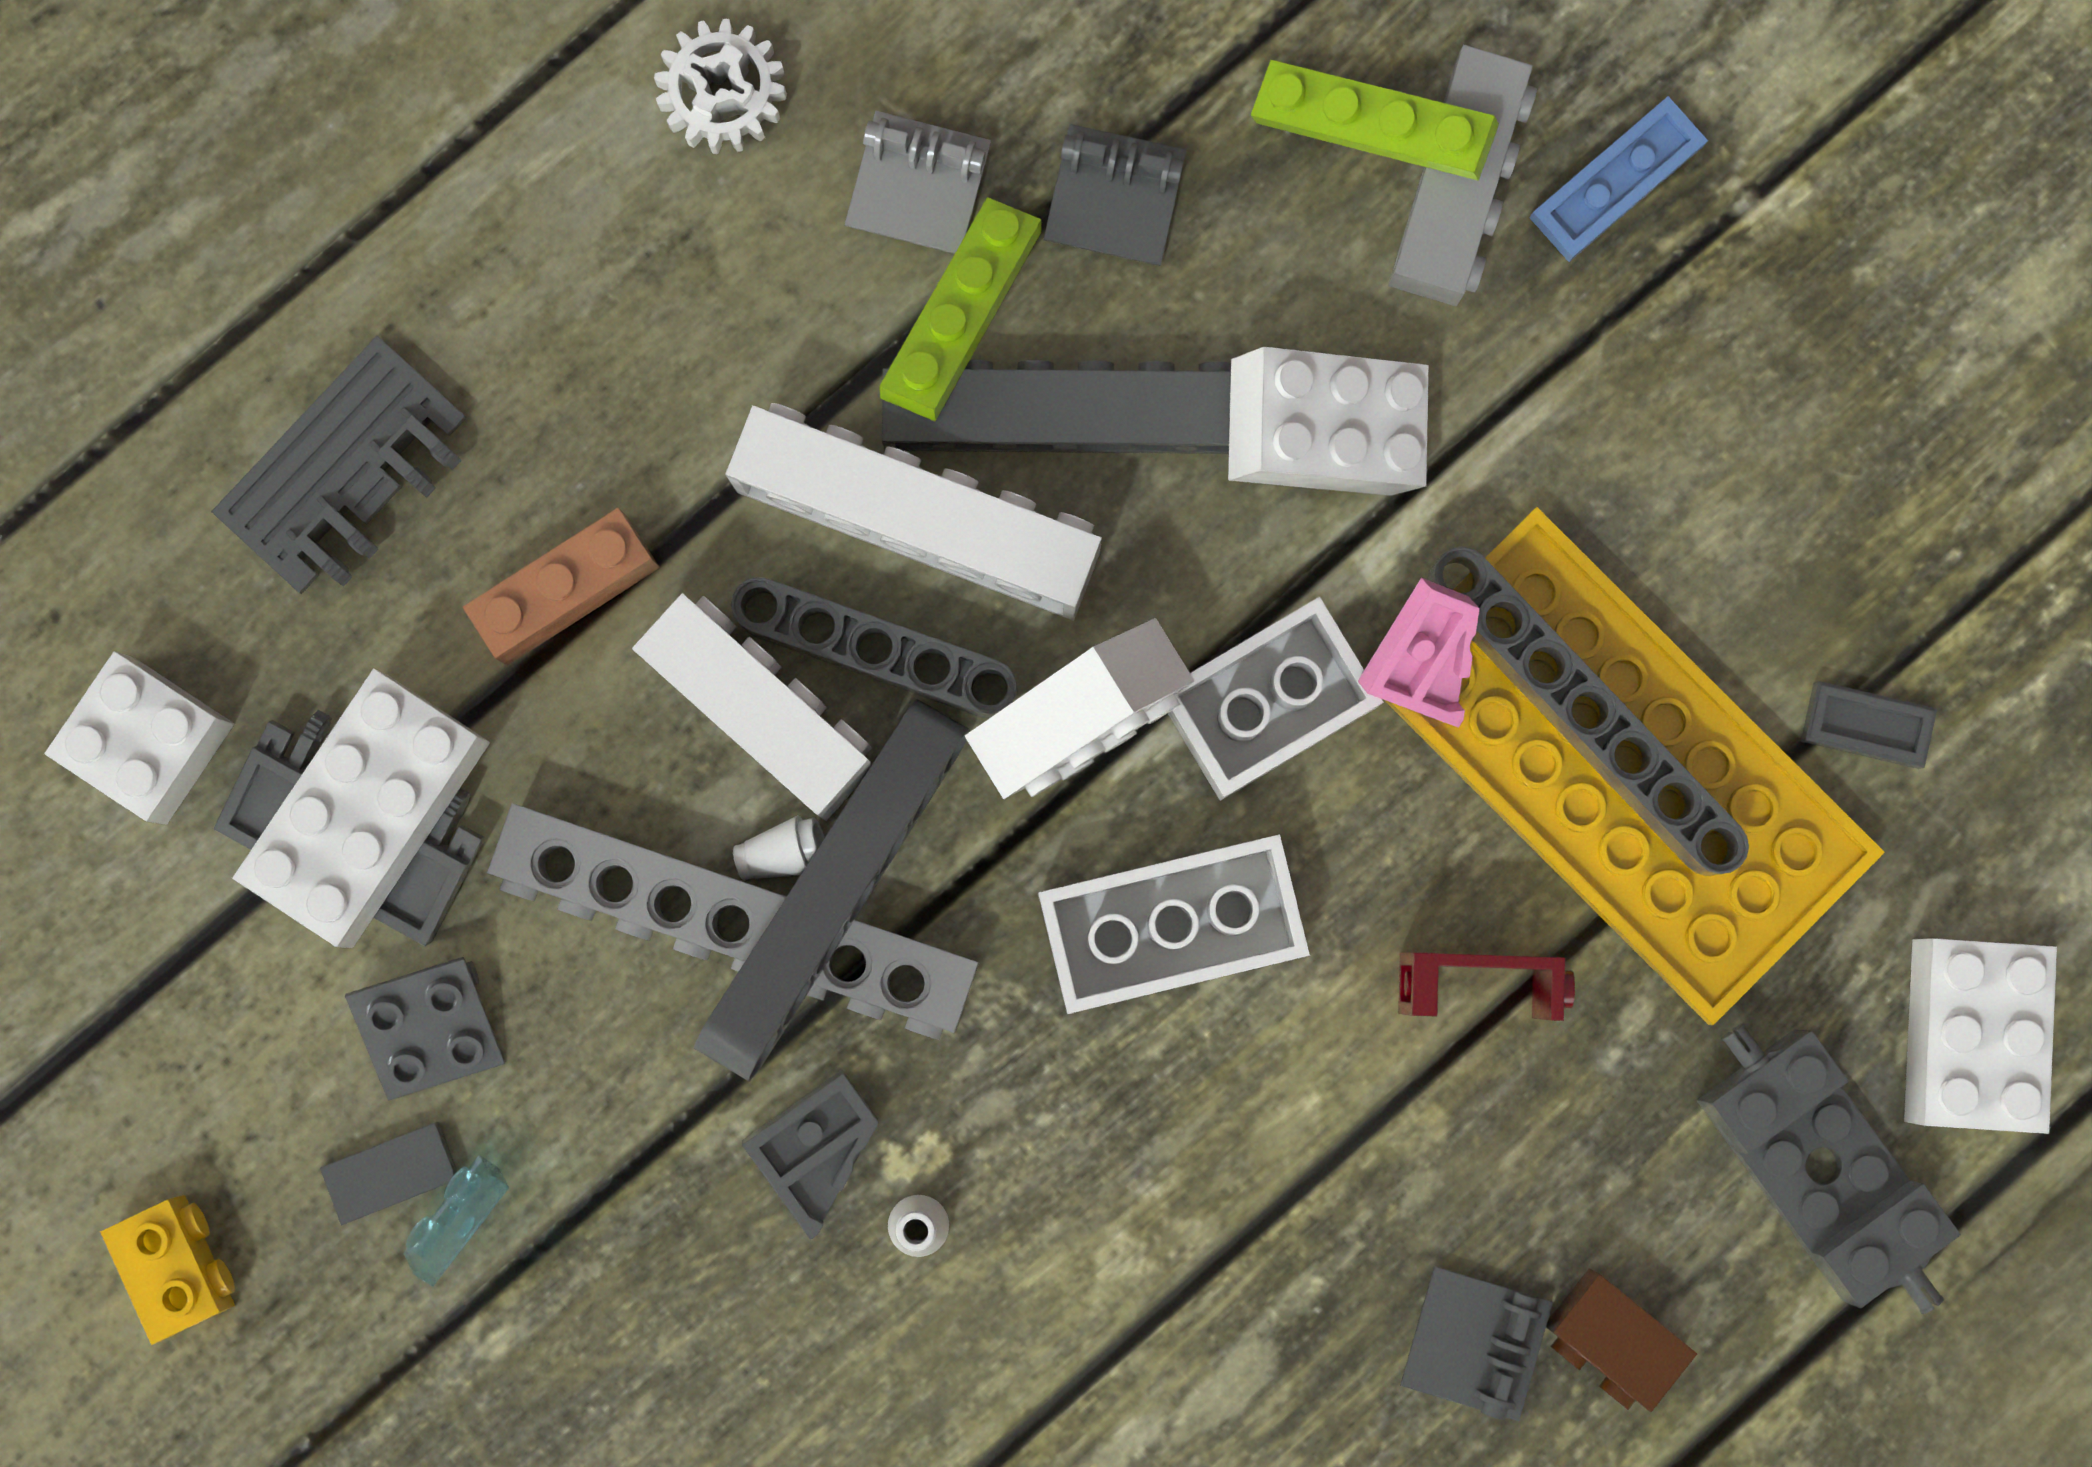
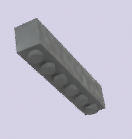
M970 360L936 421H932L882 399V443L884 449L886 447H893L902 451L1229 454L1231 363L1205 362L1199 364V371H1175L1174 363L1148 361L1139 363L1138 371L1114 370V363L1108 361H1083L1078 363V370H1054L1053 362L1026 360L1017 363V370L993 369V362ZM883 369V379L889 369Z

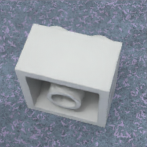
M114 651L44 754L146 822L167 825L234 726V723L136 658Z

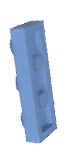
M1668 96L1539 206L1529 218L1565 259L1570 262L1703 148L1708 140Z

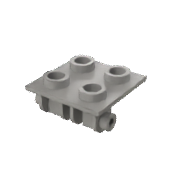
M875 110L873 121H868L863 139V144L866 147L845 226L955 254L969 227L991 140Z

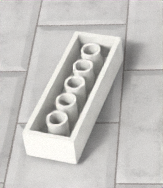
M771 403L767 411L752 405L725 474L737 493L1073 621L1075 620L1100 555L1102 538L1092 533L1094 525L1090 522L1063 512L1059 513L1057 520L1043 516L1034 511L1035 502L1009 491L1002 490L999 498L985 494L976 489L979 483L977 480L951 469L945 468L941 476L927 472L919 467L921 460L918 457L893 447H886L884 454L869 450L861 445L863 437L847 429L829 425L825 433L811 428L804 423L805 415L789 407Z

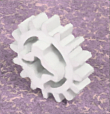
M723 19L719 32L711 33L705 21L698 22L699 37L692 40L681 31L676 34L681 46L678 54L669 50L662 51L661 57L663 62L670 70L669 72L655 73L654 80L657 87L668 92L662 93L656 98L661 112L674 111L667 119L669 128L673 133L684 129L686 126L688 127L685 138L689 146L694 148L705 137L708 139L711 152L718 154L722 147V141L731 140L735 150L740 152L743 151L744 142L742 136L750 133L759 141L765 138L760 125L763 119L773 123H778L780 120L779 112L771 102L786 100L785 86L773 82L785 75L781 61L768 62L774 54L773 46L769 40L754 46L756 35L753 27L747 25L738 36L733 34L730 20ZM720 51V53L701 58V56L707 53ZM750 62L756 67L760 75L759 91L755 90L752 84L744 81L749 72L748 65ZM726 78H729L733 89L728 91L720 88L715 96L712 95L709 84L713 82L721 85ZM682 82L687 83L690 89L697 92L692 102L693 109L691 112L683 103ZM741 115V117L733 121L720 123L723 119Z

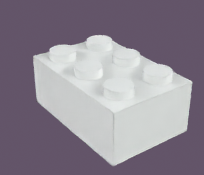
M1261 347L1231 359L1228 480L1390 496L1425 487L1427 473L1429 365L1272 347Z
M1318 597L1191 672L1190 674L1195 682L1175 694L1181 705L1169 712L1168 715L1221 801L1373 711L1384 702L1381 698L1367 694L1358 683L1364 669L1322 599Z
M1154 618L1092 647L966 734L965 738L1003 799L1024 788L1033 797L1061 779L1064 781L1094 762V757L1104 751L1106 753L1136 735L1135 730L1147 722L1150 724L1177 708L1181 704L1175 694L1195 681L1159 622Z
M1912 939L1904 1122L1924 1126L2049 1134L2057 947L1948 939Z

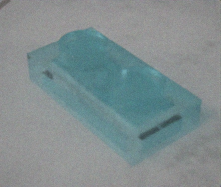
M479 1155L469 1168L462 1167L449 1181L444 1192L445 1200L431 1218L428 1216L422 1218L410 1232L406 1241L407 1249L404 1255L412 1273L432 1287L509 1189L508 1183L496 1165Z

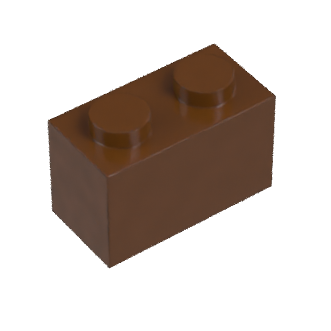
M1590 1268L1548 1319L1546 1328L1557 1336V1339L1550 1347L1579 1371L1586 1362L1594 1366L1606 1376L1599 1387L1627 1410L1636 1401L1652 1412L1697 1355L1694 1350L1607 1279Z

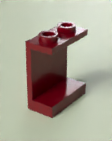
M1400 953L1398 1014L1437 1017L1439 967L1533 970V1019L1564 1021V1008H1572L1574 1004V972L1565 970V958Z

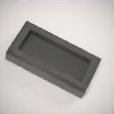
M1817 681L1813 683L1801 742L1921 769L1925 768L1937 709Z
M439 1122L432 1123L320 1168L341 1226L460 1179Z

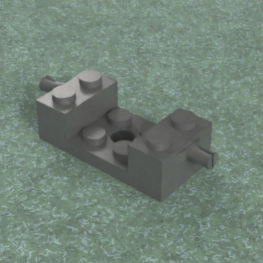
M1744 1023L1733 1028L1732 1031L1734 1033H1726L1721 1039L1725 1041L1743 1067L1700 1097L1697 1102L1840 1299L1858 1308H1862L1888 1288L1902 1285L1920 1309L1921 1314L1934 1310L1935 1308L1932 1304L1939 1306L1944 1301V1298L1922 1270L1934 1254L1961 1234L1923 1183L1909 1180L1844 1091L1842 1086L1849 1082L1813 1031L1794 1029L1764 1052L1745 1028ZM1825 1147L1833 1153L1836 1159V1170L1829 1180L1816 1183L1807 1174L1806 1160L1812 1151Z

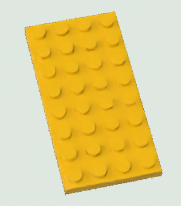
M1536 507L1485 559L1742 827L1747 835L1749 850L1747 858L1741 867L1731 873L1711 876L1697 874L1688 868L1472 640L1470 652L1473 657L1470 677L1462 678L1458 703L1463 707L1465 713L1464 720L1459 728L1389 701H1384L1708 1025H1714L1885 852ZM1471 572L1453 589L1454 591L1467 593L1472 589L1473 577ZM1499 607L1488 610L1486 625L1489 631L1496 637L1510 638L1515 630V621L1511 613ZM1534 652L1531 655L1528 665L1533 678L1542 683H1552L1558 671L1553 657L1544 652ZM1577 697L1571 709L1574 720L1584 728H1594L1599 722V707L1589 697ZM1624 740L1616 747L1615 761L1624 772L1635 774L1641 767L1642 754L1635 744ZM1666 785L1658 796V805L1664 815L1672 819L1680 817L1684 811L1685 801L1678 789ZM1710 830L1702 839L1701 849L1704 857L1713 864L1721 863L1726 857L1728 849L1724 837L1717 831Z

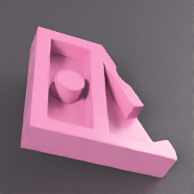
M1421 578L1368 663L1358 683L1367 694L1459 728L1464 720L1465 713L1463 707L1458 703L1462 678L1470 677L1473 657L1470 652V643L1476 635L1480 608L1469 596Z

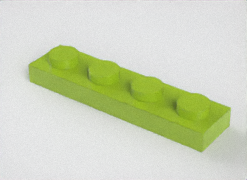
M1270 60L1251 112V117L1260 125L1477 181L1480 179L1499 126L1494 115Z
M986 198L879 386L880 399L932 421L937 420L1041 234L1040 218L991 198Z

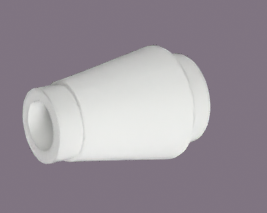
M797 815L746 840L742 844L735 845L733 847L734 862L741 879L745 881L752 878L761 879L801 875L825 838L817 819L813 817L803 820Z
M913 1195L904 1198L893 1208L888 1220V1232L893 1244L901 1252L915 1257L927 1256L936 1252L944 1244L949 1232V1219L945 1209L938 1201L925 1195ZM912 1219L923 1221L928 1228L927 1237L923 1240L919 1237L911 1240L905 1233V1228L908 1226L906 1223Z

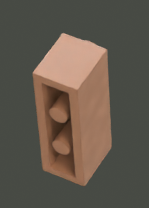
M616 508L462 608L494 658L508 666L660 567L628 517L619 508Z

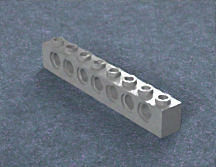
M511 803L487 871L488 874L503 878L499 889L501 891L531 901H535L538 891L561 898L557 910L589 921L593 920L596 911L619 918L615 929L626 934L650 941L655 930L675 937L676 941L673 949L707 961L711 950L734 957L731 969L738 972L786 899V896L513 803ZM565 847L574 857V871L568 879L562 882H555L547 874L546 860L551 852ZM623 867L632 877L633 888L626 899L620 902H613L604 893L603 881L610 870ZM679 886L689 894L691 908L684 919L678 922H671L662 914L660 901L668 889ZM732 906L742 908L749 918L748 932L742 939L736 942L727 941L718 930L720 914ZM854 920L807 996L824 1000L826 991L830 990L850 997L847 1006L849 1010L882 1020L886 1009L908 1017L905 1029L940 1040L943 1029L953 1033L956 1032L979 962ZM848 945L860 949L866 959L864 973L860 978L852 982L840 979L835 974L832 966L835 953L840 948ZM904 965H911L917 968L924 978L923 992L913 1001L898 999L890 988V978L893 972Z

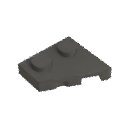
M841 1070L743 1139L742 1146L811 1240L819 1234L824 1225L823 1220L839 1191L842 1192L853 1171L855 1161L861 1150L865 1149L879 1122L848 1076Z

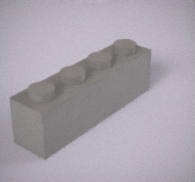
M1463 44L1455 62L1443 103L1494 115L1499 126L1479 181L1427 167L1423 168L1388 283L1389 287L1456 307L1465 294V290L1473 293L1476 292L1486 262L1485 257L1476 255L1482 234L1493 236L1503 206V201L1493 198L1499 177L1510 179L1520 149V144L1510 142L1516 120L1524 123L1527 122L1537 93L1536 87L1527 85L1533 65Z

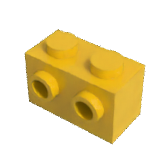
M185 1195L167 1199L100 1231L151 1345L170 1338L235 1306L230 1295L235 1292L232 1275L221 1259L214 1260L205 1240L210 1234L206 1218L197 1204H189Z

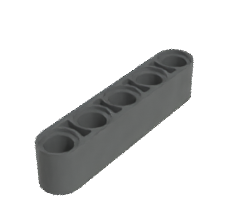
M756 577L748 579L740 584L732 595L731 609L734 618L747 633L759 639L981 718H991L1013 703L1017 698L1018 690L1015 675L1008 666L998 660L767 578ZM760 593H768L776 597L777 610L770 620L764 623H753L747 619L745 610L750 598ZM817 613L827 614L834 619L835 623L832 636L827 641L819 644L809 643L804 640L802 628L806 619ZM874 633L884 634L892 641V652L888 659L879 664H868L861 660L859 647L865 637ZM932 653L942 655L950 663V670L946 679L935 685L925 684L916 676V665L919 660L925 655ZM986 674L1000 676L1007 683L1008 687L1004 699L998 704L991 706L978 702L972 693L976 680Z

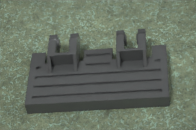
M376 336L211 512L298 593L302 594L319 576L302 560L306 554L344 587L352 578L349 568L337 557L331 556L318 544L320 539L334 527L347 539V543L357 553L365 555L370 559L377 552L378 547L353 525L344 514L350 509L365 524H368L402 488L385 472L390 465L427 498L436 488L432 484V480L421 469L413 467L400 454L417 437L430 449V454L444 467L448 466L453 470L462 460L426 426L433 421L450 436L467 417L381 338Z
M317 710L304 727V731L300 735L290 758L284 755L295 732L274 720L269 721L257 746L252 747L215 824L214 830L251 850L319 750L330 729L332 718L326 713ZM461 788L373 917L423 946H427L434 940L485 838L466 826L461 825L458 827L449 847L447 846L471 796L469 792Z

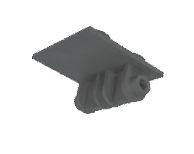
M1070 124L1062 147V160L1044 241L1161 266L1186 149Z
M464 957L345 994L349 1008L388 1101L505 1064L504 1057L475 985L479 984V978L472 961L466 963Z
M1434 1266L1400 1386L1482 1410L1481 1413L1497 1419L1505 1420L1509 1418L1520 1421L1553 1302Z

